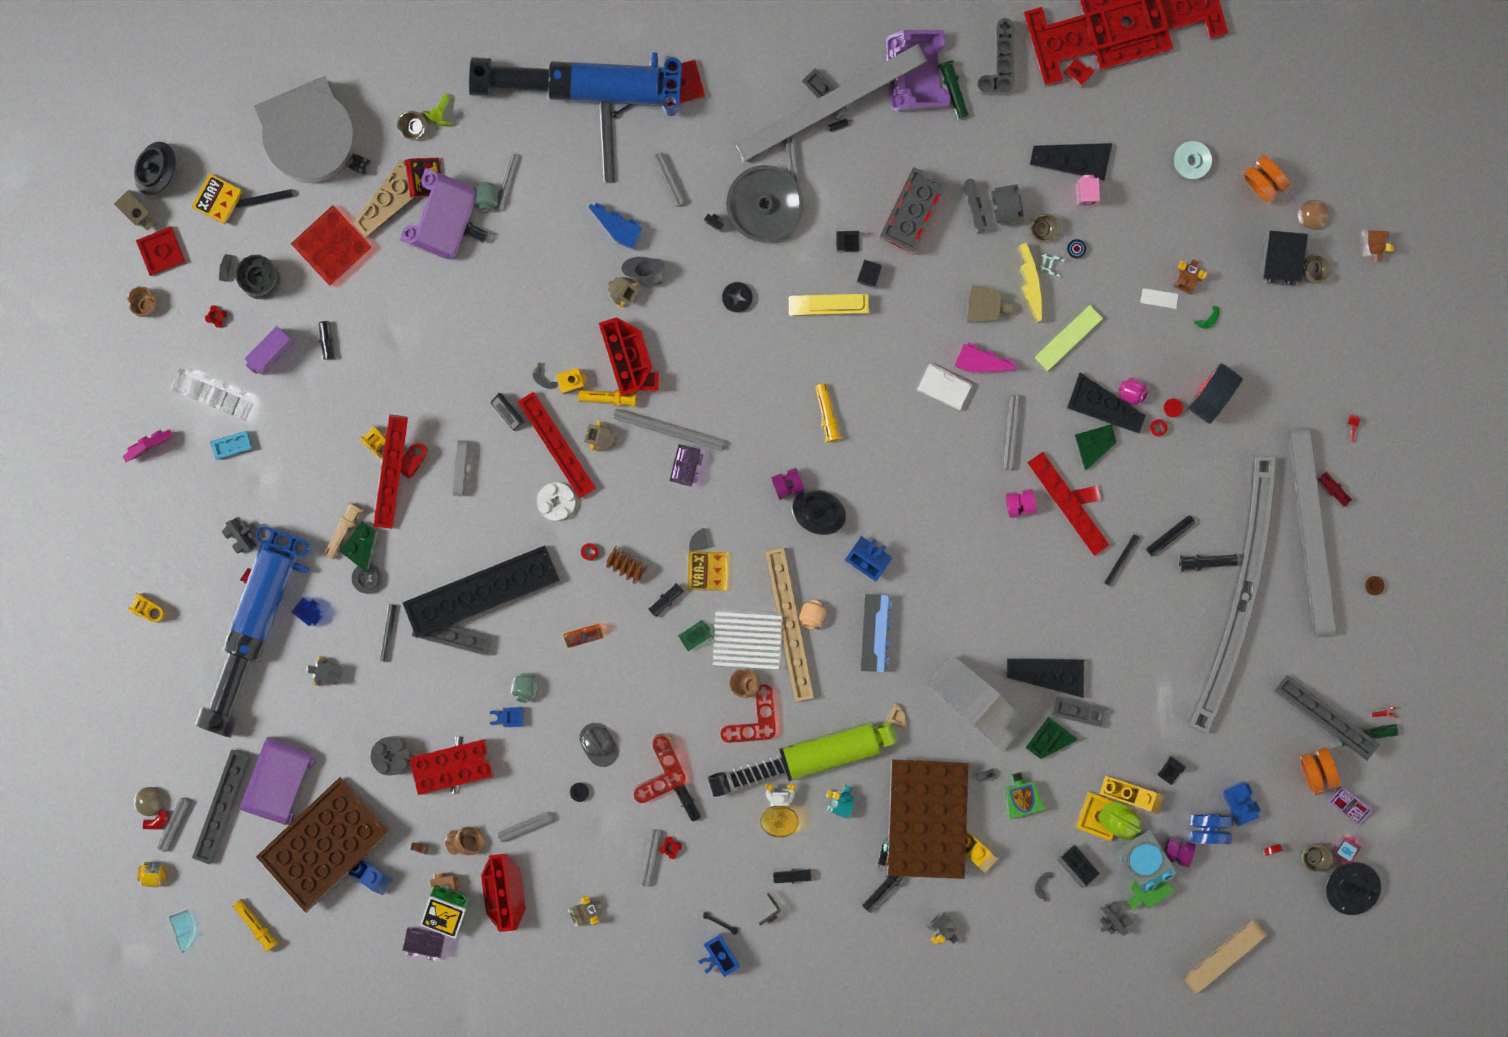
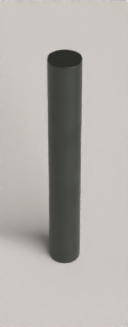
M392 604L388 606L380 661L383 662L388 661L396 605Z

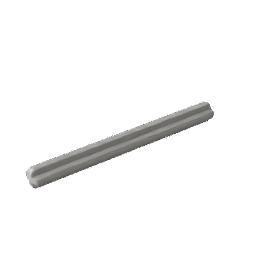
M615 409L613 418L619 421L721 451L724 442L719 439L619 409Z

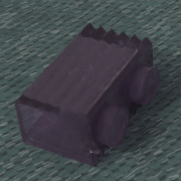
M678 444L669 482L692 487L693 483L697 484L699 473L696 472L697 465L702 464L704 454H700L701 449Z
M408 927L402 951H407L406 955L418 957V954L426 955L425 959L436 961L437 958L442 957L446 935Z

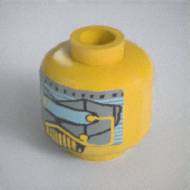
M144 862L138 868L137 880L140 881L142 886L157 888L161 885V882H165L166 870H163L161 863Z

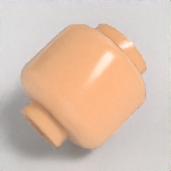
M812 600L811 602H806L803 604L799 615L801 625L810 630H816V628L821 627L826 616V609L822 607V603Z

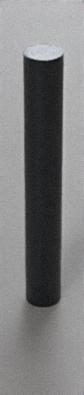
M292 189L241 199L238 200L236 207L240 208L292 197L293 192Z
M1132 535L1104 582L1106 585H1112L1140 539L1139 536Z

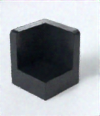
M836 231L837 252H858L860 250L859 231Z
M864 259L856 283L875 289L882 265Z
M1168 756L1156 775L1172 785L1179 774L1183 773L1186 769V766L1172 756Z

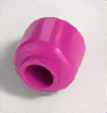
M1133 377L1127 381L1123 380L1119 386L1121 399L1134 406L1139 403L1142 404L1149 392L1145 383Z

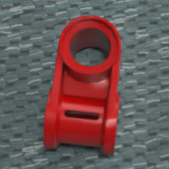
M413 444L403 455L400 473L408 479L415 474L420 464L428 455V449L424 444ZM421 447L422 456H415L416 451L414 449Z

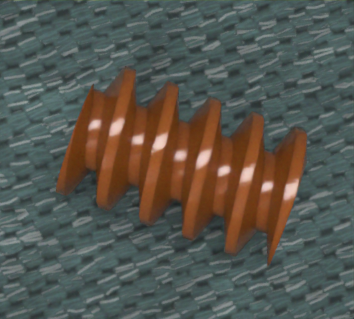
M615 546L607 559L606 568H610L613 565L614 573L620 569V576L627 573L626 580L633 577L632 583L636 584L640 581L649 565L642 568L643 561L636 564V557L629 560L630 554L627 553L625 556H622L623 549L616 552L617 546Z

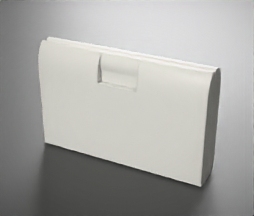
M930 363L917 391L960 411L973 383Z

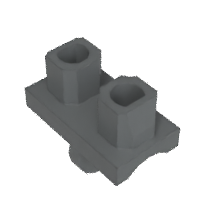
M237 517L225 523L227 526L222 530V533L227 539L232 536L236 538L237 542L232 545V548L237 554L243 551L246 552L256 546L252 539L255 536L251 531L255 528L253 523L248 526L245 520L240 522Z
M1116 901L1107 906L1104 904L1101 910L1110 920L1107 921L1104 916L1099 919L1103 924L1100 928L1101 932L1108 930L1112 935L1116 932L1112 927L1114 924L1118 931L1125 936L1128 933L1127 930L1134 922L1128 915H1125L1118 921L1114 915L1122 910V908Z

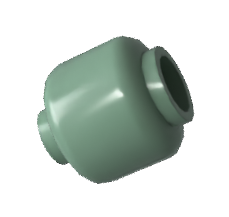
M490 182L479 183L474 188L476 191L474 206L479 208L480 211L488 212L498 204V189Z
M520 673L519 676L513 679L511 694L516 697V701L527 703L528 700L535 698L538 682L534 679L533 675Z

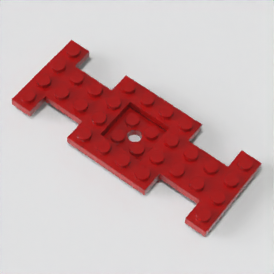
M1079 0L1083 15L1047 25L1042 7L1023 12L1044 86L1063 81L1058 62L1094 52L1098 68L1103 70L1173 50L1169 35L1170 30L1204 21L1209 39L1228 34L1219 0ZM1129 17L1132 20L1131 26H1123L1121 19Z

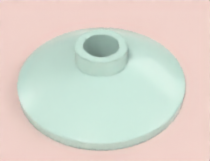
M1189 141L1183 143L1176 150L1174 166L1177 172L1184 178L1198 179L1210 170L1212 156L1204 144L1197 141ZM1189 158H1194L1195 164H1190Z

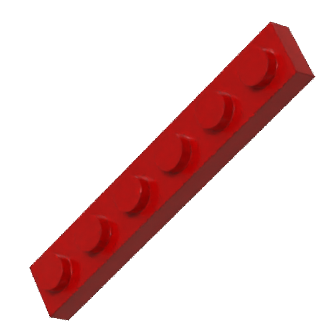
M532 392L519 400L518 404L579 498L596 489L535 393Z
M391 414L388 416L373 527L392 529L408 423L407 416Z
M1043 451L1028 461L1027 464L1091 553L1095 556L1108 547L1110 544Z

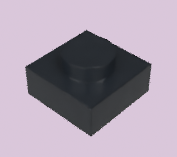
M708 213L704 218V222L718 232L724 227L723 219L714 213L712 216Z

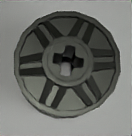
M250 255L238 264L236 281L248 296L255 299H266L278 290L280 274L267 257ZM257 276L262 277L263 280H262V281H257V280H256V277H257Z

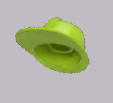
M1111 802L1101 810L1100 822L1102 826L1115 836L1123 840H1131L1141 832L1142 820L1140 815L1124 804Z

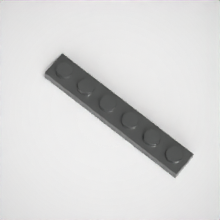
M1288 675L1276 687V693L1368 761L1379 747V743Z
M231 749L192 856L193 859L209 865L212 863L250 755Z

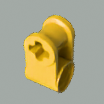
M372 425L371 430L359 439L382 459L383 456L380 451L384 447L385 438Z
M135 593L136 598L131 607H128V611L155 623L162 622L165 619L166 611L162 606L139 593ZM154 609L160 611V616L157 619L152 617Z

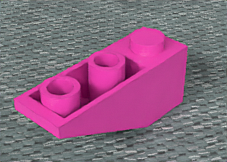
M969 342L968 345L963 344L954 367L971 374L1015 371L1017 367L1013 365L1014 361L1005 357L1003 360L996 358V353L989 350L982 352L978 350L979 346Z

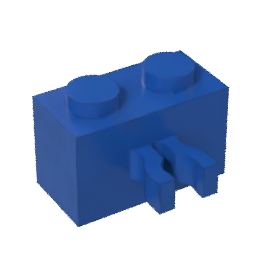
M861 536L845 561L877 582L893 557L884 552L886 548L884 545L881 548L875 546L877 540L873 539L870 542Z
M1241 781L1221 790L1236 826H1241L1260 817L1258 813L1261 811L1257 802L1252 801L1250 795L1253 792L1249 784L1245 785V782Z
M721 933L704 942L710 957L702 958L698 962L702 964L703 962L714 960L709 968L704 970L706 974L715 965H717L724 977L740 968L738 960Z

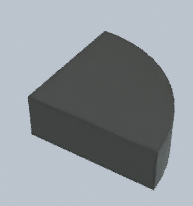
M225 254L222 259L218 278L220 281L226 282L232 260L231 255Z
M704 528L698 530L692 536L689 543L690 551L708 547Z
M994 768L975 775L977 780L981 782L987 780V778L994 777L996 774Z

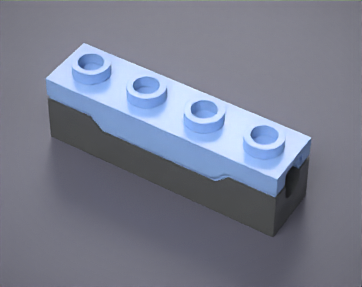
M865 594L860 671L884 672V668L888 669V657H885V649H889L890 638H886V630H890L891 619L887 618V612L891 611L892 599H888V595Z

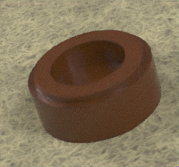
M1372 576L1365 581L1364 588L1370 595H1379L1384 590V582L1380 577Z
M414 842L410 846V850L424 855H428L430 850L429 847Z

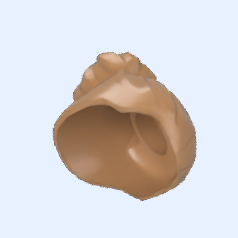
M469 826L462 828L460 831H450L445 839V846L448 852L454 855L457 853L475 855L480 852L484 845V838L475 827Z

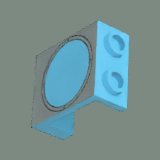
M1150 830L1117 849L1120 858L1127 865L1143 893L1153 890L1162 881L1170 880L1176 873L1173 865Z

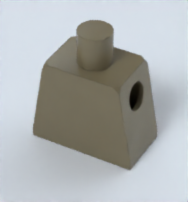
M129 190L114 203L135 226L140 224L148 231L155 224L148 216L150 211ZM135 208L141 212L139 217L133 214Z
M972 285L967 323L996 322L999 320V313L1011 314L1012 303L1001 302L1002 293Z

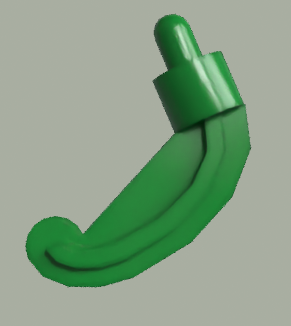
M1213 306L1212 310L1214 312L1206 321L1194 320V324L1203 329L1212 327L1218 320L1219 308Z

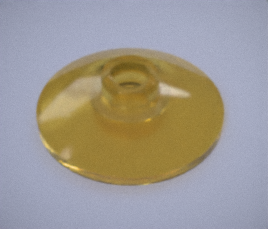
M771 806L762 813L760 824L762 829L771 836L787 837L797 830L799 819L797 814L789 807Z

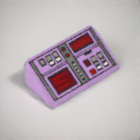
M1339 787L1328 801L1358 825L1372 811V809L1343 787Z

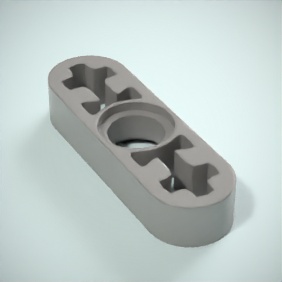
M458 440L453 484L454 496H463L468 441Z

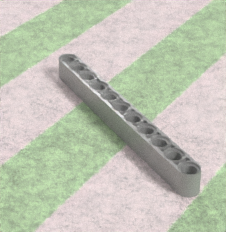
M919 44L744 139L735 146L743 161L746 162L926 63L927 59Z
M1309 427L1289 430V439L1314 632L1316 637L1336 635L1311 433Z

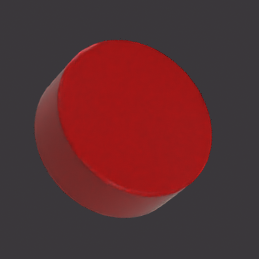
M1171 398L1164 403L1163 411L1166 416L1175 418L1182 413L1183 405L1178 399Z
M1281 844L1263 849L1264 856L1283 851Z

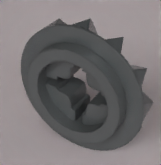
M371 563L369 564V567H371L369 573L359 566L352 573L354 588L364 594L375 592L382 584L381 571ZM361 572L366 575H369L373 572L372 577L370 578L372 580L373 585L369 582H365L361 585V583L364 580V577L361 574Z

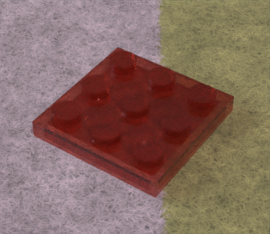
M333 205L291 243L329 286L337 281L372 248Z

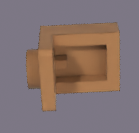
M445 873L434 874V878L430 879L431 887H434V885L450 884L451 891L457 893V890L460 889L459 880L454 877V874L448 876Z

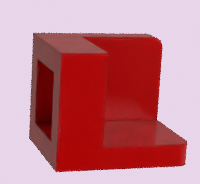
M1075 59L1063 73L1081 88L1095 71L1090 66L1087 68L1082 62Z
M650 372L639 392H659V372Z

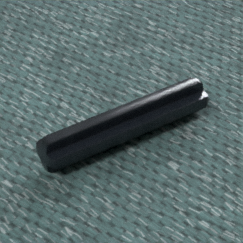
M1188 515L1146 549L1151 557L1156 555L1194 525L1195 520L1193 517Z

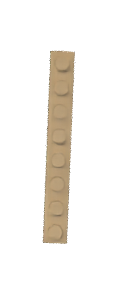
M784 548L765 551L777 614L782 616L779 622H781L780 628L794 700L798 702L813 699L814 696Z

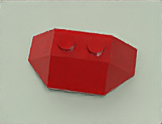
M617 317L599 322L621 396L640 391L652 369L641 330Z
M507 853L489 855L481 874L486 914L499 932L515 931L526 909L521 870Z

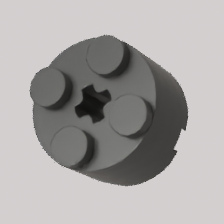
M1018 184L995 188V191H991L992 201L994 205H997V210H994L997 224H1001V226L1024 222Z
M398 737L382 738L375 743L371 750V763L383 775L399 774L409 765V758L411 757L410 748ZM389 751H391L392 754L395 753V757L392 759L393 761H390L389 758H386V755L389 754Z

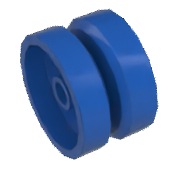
M1211 813L1190 815V825L1201 827L1202 830H1192L1189 842L1232 844V834L1220 831V828H1231L1233 826L1232 816H1221V814Z

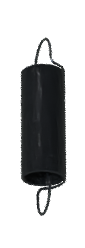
M847 118L829 124L828 129L830 132L848 126Z
M884 845L881 846L878 864L885 866L888 853L884 851Z

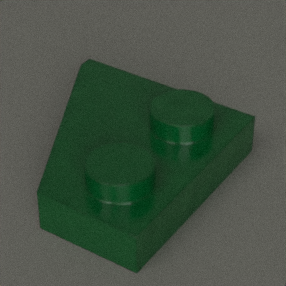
M1112 424L1074 435L1084 470L1091 467L1117 443Z
M361 521L339 552L369 573L371 569L369 567L370 559L374 555V545L377 542L378 532Z
M1047 717L1025 748L1042 759L1076 742L1078 738Z

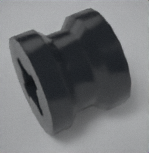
M353 154V161L348 165V168L366 175V167L370 165L371 160Z

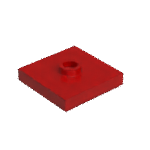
M695 59L681 63L680 104L705 97ZM670 66L668 69L670 71H675L678 69V67ZM675 84L667 86L668 89H675L677 87ZM668 102L669 107L676 105L674 102Z

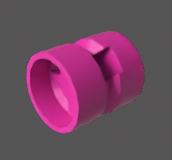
M1032 489L1023 490L1020 494L1016 492L1005 494L1010 518L1020 517L1022 513L1026 515L1037 513Z

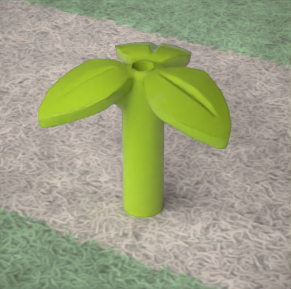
M443 94L438 106L433 108L429 114L423 110L422 114L430 122L435 121L439 126L453 125V123L442 120L443 112L450 96Z

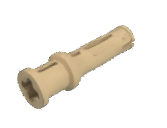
M350 502L344 516L340 517L341 523L323 553L333 560L350 529L356 526L355 522L358 516L364 511Z

